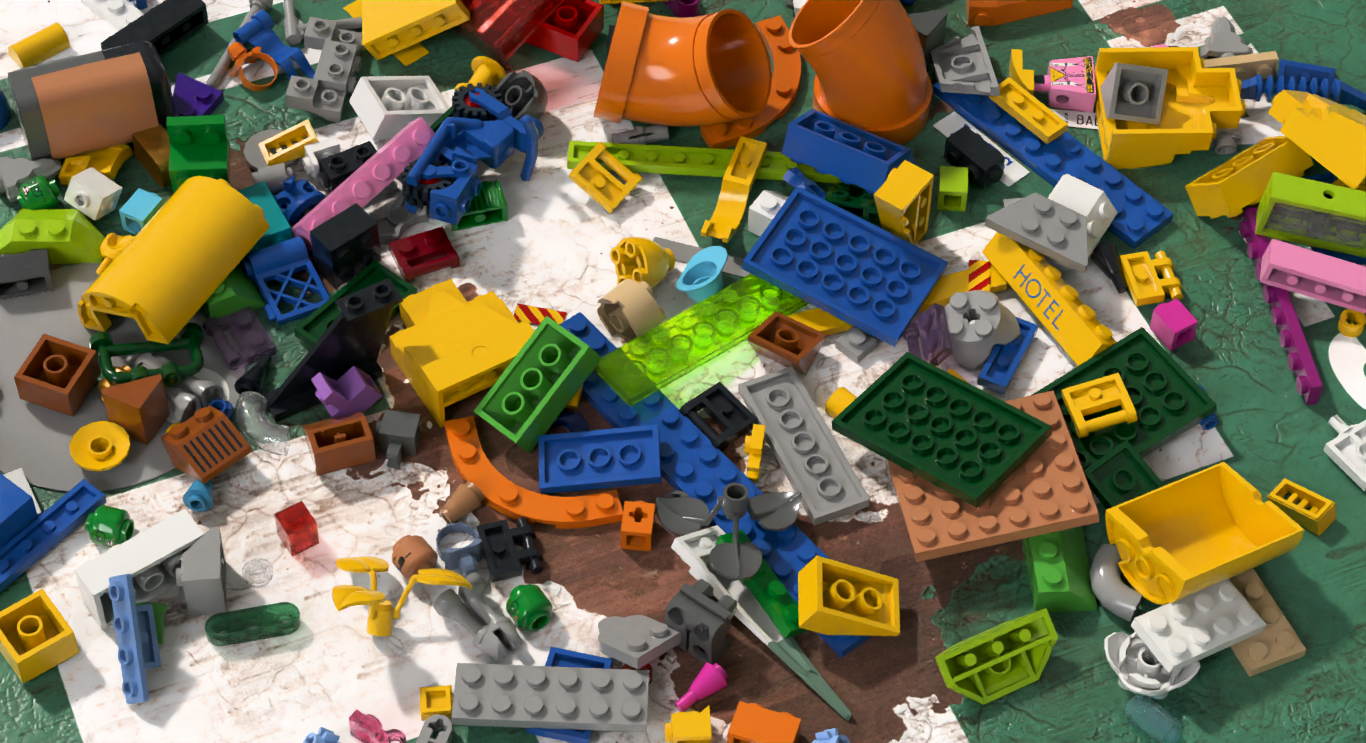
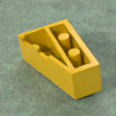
M906 160L898 168L891 170L887 180L873 195L882 229L914 245L919 242L928 229L934 181L933 174Z

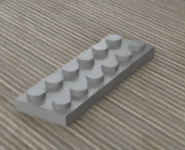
M793 366L738 385V392L748 410L758 419L759 425H765V440L795 492L802 493L801 503L814 526L870 505L869 496Z
M457 663L452 725L647 732L649 670Z

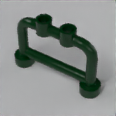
M187 323L178 333L179 338H174L169 344L145 341L114 345L112 336L106 332L95 333L89 340L90 349L97 351L103 376L108 381L116 384H123L161 374L165 386L176 387L180 384L181 378L194 376L204 366V358L200 347L204 336L202 328L197 323ZM189 349L192 360L191 364L177 366L175 363L168 362L157 369L136 366L130 372H117L113 369L111 357Z

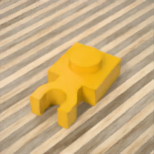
M753 424L752 436L746 435L744 453L749 454L747 477L753 482H759L765 439V425Z

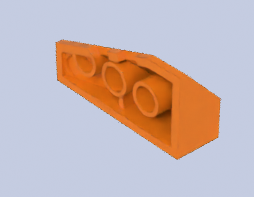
M966 0L967 26H996L1072 8L1073 0Z

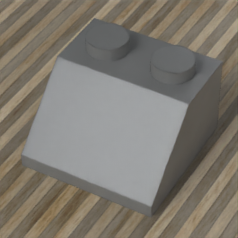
M219 526L212 527L181 555V568H176L177 587H180L181 605H187L189 616L227 613L226 558Z

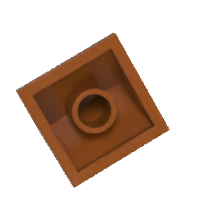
M775 311L748 335L747 341L755 352L786 367L793 366L795 371L806 376L826 339V334Z
M161 374L101 389L109 422L120 425L131 439L145 445L150 443L170 415Z

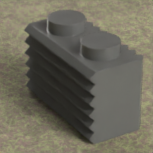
M31 249L25 253L0 255V299L12 298L13 296L17 298L19 295L23 297L25 294L29 296L30 293L35 294L37 292L40 294L42 291L46 293L48 290L51 292L54 290L52 263L48 249Z

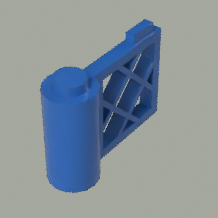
M300 236L249 252L245 255L244 260L241 261L245 276L251 277L253 281H256L267 305H264L266 315L270 322L276 321L278 326L311 315L330 299L309 259L306 245ZM304 269L307 270L310 276L307 283L292 278L294 273ZM277 280L284 284L280 292L269 289L266 282ZM288 285L303 289L299 299L285 294ZM309 291L320 295L322 301L312 304L304 301V298ZM281 301L296 305L293 311L282 315L278 309Z

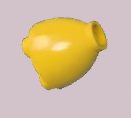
M644 237L623 238L617 247L612 248L610 252V258L613 264H615L618 277L617 285L625 279H631L638 283L645 281L653 288L675 266V257L671 249L663 248L658 243Z

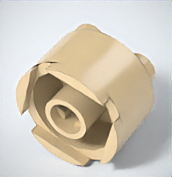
M625 279L597 302L601 303V306L597 308V313L602 324L612 336L617 333L624 338L620 342L627 347L636 346L660 327L667 318L665 311L658 306L652 297V288L645 281L638 283L631 279Z

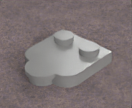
M631 615L625 618L612 616L604 618L598 623L600 652L636 669H640L682 643L681 631L644 615Z

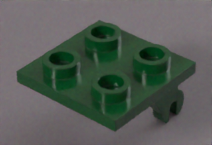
M837 182L835 185L830 184L825 198L826 201L840 208L846 206L864 209L862 219L869 221L870 213L878 214L874 196L867 193L864 188H854L852 185L843 182Z

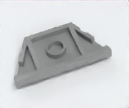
M979 25L972 27L971 34L967 37L960 39V37L956 36L949 40L947 44L930 51L931 61L941 92L989 96L1000 95L999 85Z
M1036 192L987 216L984 226L1079 272H1086L1088 265L1086 216Z

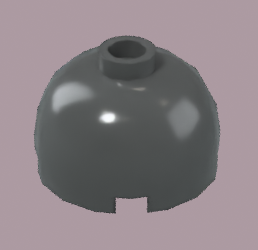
M521 70L522 72L519 73L514 71L508 73L496 87L498 93L502 95V103L510 109L512 117L518 121L524 115H530L539 120L545 112L548 103V95L543 83L525 70Z

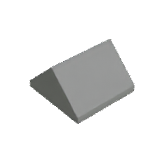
M1115 62L1100 87L1106 118L1159 125L1168 69Z

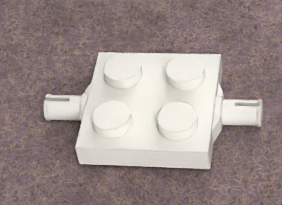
M1336 414L1330 418L1328 424L1339 435L1325 444L1324 452L1363 491H1366V420L1359 424L1348 426Z

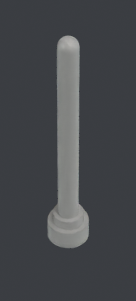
M249 0L250 10L240 27L249 22L251 16L259 10L268 12L273 4V0ZM234 37L232 38L228 47L236 42ZM228 47L208 78L206 85L216 88L232 62L228 55Z

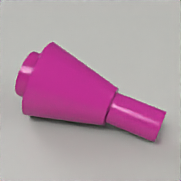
M706 662L689 687V691L674 703L676 708L680 712H685L697 700L700 701L727 687V673L719 664L715 663L712 665Z

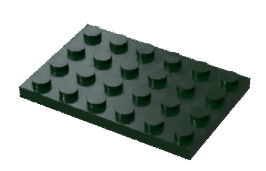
M1143 327L1032 394L1054 391L1083 471L1125 440H1128L1143 458L1217 411V404ZM1119 373L1134 405L1138 420L1130 424L1123 422L1089 432V436L1079 439L1074 423L1063 401L1062 389ZM1121 405L1083 417L1085 421L1121 411L1122 407Z
M906 352L832 420V430L976 508L1052 435L1051 425L909 352Z

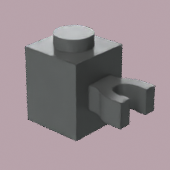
M385 409L382 421H377L375 438L380 441V451L386 452V457L389 458L388 468L400 469L402 454L416 456L422 435L421 414Z

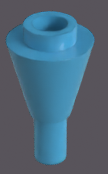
M198 480L192 483L183 495V502L189 509L195 512H205L212 508V480L205 484Z

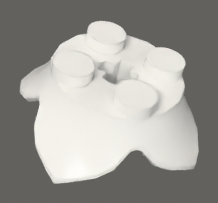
M1114 632L1104 639L1106 658L1119 677V686L1139 696L1164 699L1171 690L1187 684L1201 667L1199 661H1196L1172 673H1168L1136 632L1132 635H1127L1124 632Z

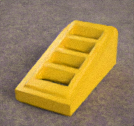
M307 119L259 143L258 146L267 165L271 166L304 157V146L318 142L319 139ZM287 145L288 148L283 150L281 146ZM272 148H276L277 151L274 155L270 151Z
M1286 478L1267 496V501L1270 500L1285 514L1316 535L1320 536L1336 519L1335 502ZM1289 492L1292 494L1287 500L1283 499ZM1300 499L1301 502L1296 505L1295 503Z

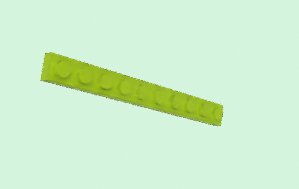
M569 141L567 169H574L599 142ZM602 142L607 146L606 150L631 172L724 177L735 149ZM766 151L755 178L784 180L782 178L789 169L797 167L808 180L812 179L814 182L822 183L841 182L836 176L819 173L812 166L795 163L790 160V157L781 154V152ZM599 158L595 160L607 171H613Z

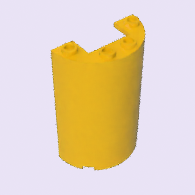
M200 175L188 178L81 296L77 309L84 328L105 332L112 325L106 313L134 318L148 341L169 344L270 228L264 217V211L236 189L232 188L224 179L216 180Z

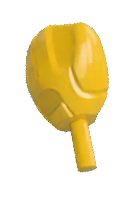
M109 233L100 245V253L104 260L95 273L100 276L135 236Z

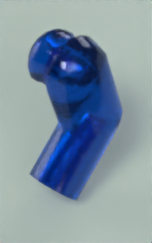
M562 411L551 425L565 426L570 432L590 430L588 422L579 412Z

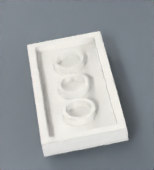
M1226 579L1178 601L1168 603L1134 618L1130 626L1167 672L1172 673L1261 633L1267 624L1232 582Z

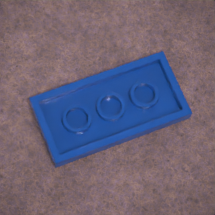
M658 424L538 436L539 490L541 494L662 483L660 429Z

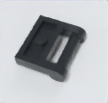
M721 382L691 399L679 409V412L684 417L686 416L711 441V444L721 452L725 451L730 443L751 431L753 424H758V419ZM703 409L724 432L718 434L697 412Z

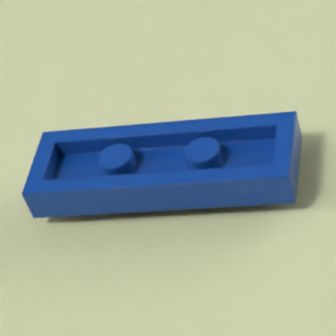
M1016 317L1021 334L1011 343L995 345L977 381L978 385L1004 395L1033 342L1039 326Z

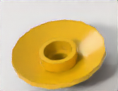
M97 421L81 427L73 435L69 447L71 458L76 465L85 470L98 472L110 470L121 464L128 456L131 445L130 437L123 427L114 422Z

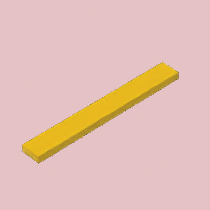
M991 263L990 292L995 293L1006 290L1007 281ZM969 269L941 276L918 312L945 306L950 302V297L954 293L968 292ZM819 308L787 315L802 324L826 334V336L847 331L853 327V325Z

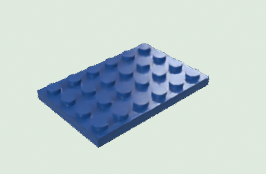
M796 186L742 261L741 269L895 347L947 269L948 262Z

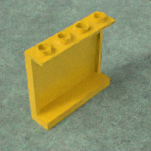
M362 0V45L378 61L470 20V12L461 0Z

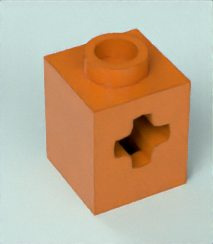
M644 501L624 502L620 531L621 549L651 551L655 526L654 503H646Z

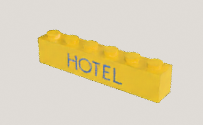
M998 232L994 235L982 253L1078 366L1117 343L1112 337V331L1096 319L1095 312L1089 306L1083 304L1078 298V292L1064 282L1061 278V272L1046 261L1044 254Z

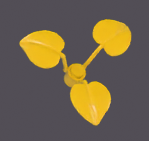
M371 556L344 557L336 560L337 567L354 573L368 572L371 577V590L356 585H337L332 589V600L339 612L351 606L369 605L366 632L375 636H389L392 634L393 618H400V611L416 582L430 585L462 586L471 591L472 585L462 575L448 569H420L418 574L411 576L394 609L391 607L392 602L385 600V595L377 591L376 572L389 571V564L381 558Z

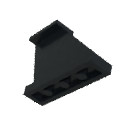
M390 278L335 300V305L341 312L284 383L279 388L262 395L263 404L275 423L322 403L316 396L317 388L311 381L319 372L337 381L349 369L355 366L370 375L373 381L383 377L382 369L377 362L393 307L403 302L402 296Z

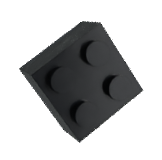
M357 203L310 231L314 268L335 289L344 283L350 282L374 260L377 262L381 261L378 223Z

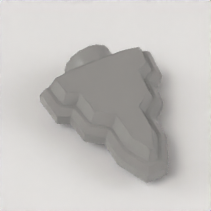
M1225 16L1216 18L1211 28V35L1206 38L1205 46L1200 48V58L1204 60L1253 54L1252 48L1248 47L1244 39L1236 34L1235 27Z
M0 157V194L6 193L11 203L18 201L17 195L20 194L19 187L21 184L38 175L45 176L48 181L61 171L60 160L42 158L31 161L27 158Z

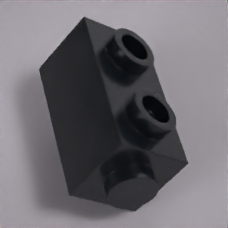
M964 126L946 138L944 158L952 166L967 167L969 181L984 189L991 183H996L1001 179L1004 173L1005 157L998 149L993 148L983 140L978 133L972 131L968 126Z
M371 141L319 160L320 173L317 174L321 187L323 189L327 188L331 193L372 157L377 150Z

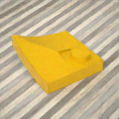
M123 144L65 158L58 177L62 185H67L70 183L71 177L92 167L110 180H114L122 164L133 155V151L130 146Z

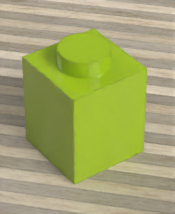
M940 166L937 210L965 212L968 195V168Z

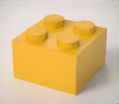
M43 588L0 611V652L23 684L79 653L74 631Z

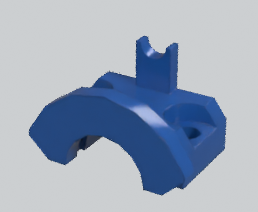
M292 175L288 181L283 180L284 190L275 195L274 199L288 223L296 224L306 208L312 205L317 206L327 196L319 192L305 179L296 183L295 177Z

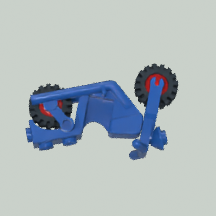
M470 83L467 84V88L464 86L459 87V91L455 90L454 96L452 95V117H447L442 122L417 162L412 161L410 167L406 166L404 172H402V196L404 195L407 210L411 213H416L418 209L428 206L430 218L457 225L463 214L468 212L474 196H478L481 190L482 180L478 176L479 164H477V161L481 160L490 168L496 169L513 154L514 148L526 153L520 178L524 182L529 181L538 157V139L544 133L542 123L530 115H524L519 121L513 118L510 109L502 103L501 93H498L496 88L491 90V85L486 84L485 87H482V83H477V86L473 87V84Z

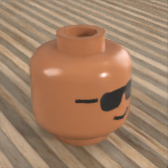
M406 535L394 544L391 561L405 579L409 581L412 575L418 574V570L435 568L438 555L422 536Z

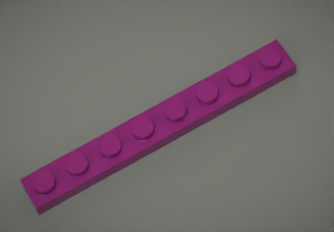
M1249 208L1245 210L1243 221L1239 223V231L1241 237L1246 239L1248 257L1253 259L1255 276L1257 281H1260L1262 256L1270 242L1267 236L1255 234L1257 208ZM1262 283L1263 298L1265 303L1270 305L1273 325L1278 327L1280 345L1286 349L1288 354V367L1290 371H1294L1296 376L1297 392L1302 394L1306 405L1318 404L1323 385L1288 290Z

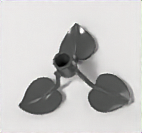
M731 483L724 488L723 497H718L717 504L710 514L709 508L703 501L691 497H657L656 512L662 526L671 534L680 537L700 531L701 526H709L722 507L725 516L733 520V544L720 543L716 545L710 552V564L718 574L735 581H745L753 578L759 572L762 565V553L754 543L744 542L739 544V519L748 512L752 521L758 520L760 526L766 530L782 531L789 529L798 518L802 493H766L750 499L746 486L740 483Z

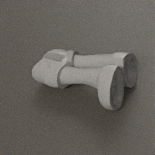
M474 572L465 577L472 585V591L466 587L459 586L457 594L454 590L448 589L439 595L433 607L440 616L451 618L465 627L475 637L473 641L475 647L499 661L507 655L503 644L513 651L522 645V640L512 620L506 616L500 617L486 604L482 596L485 581L479 573ZM463 604L471 608L486 625L483 626L475 620L464 608Z

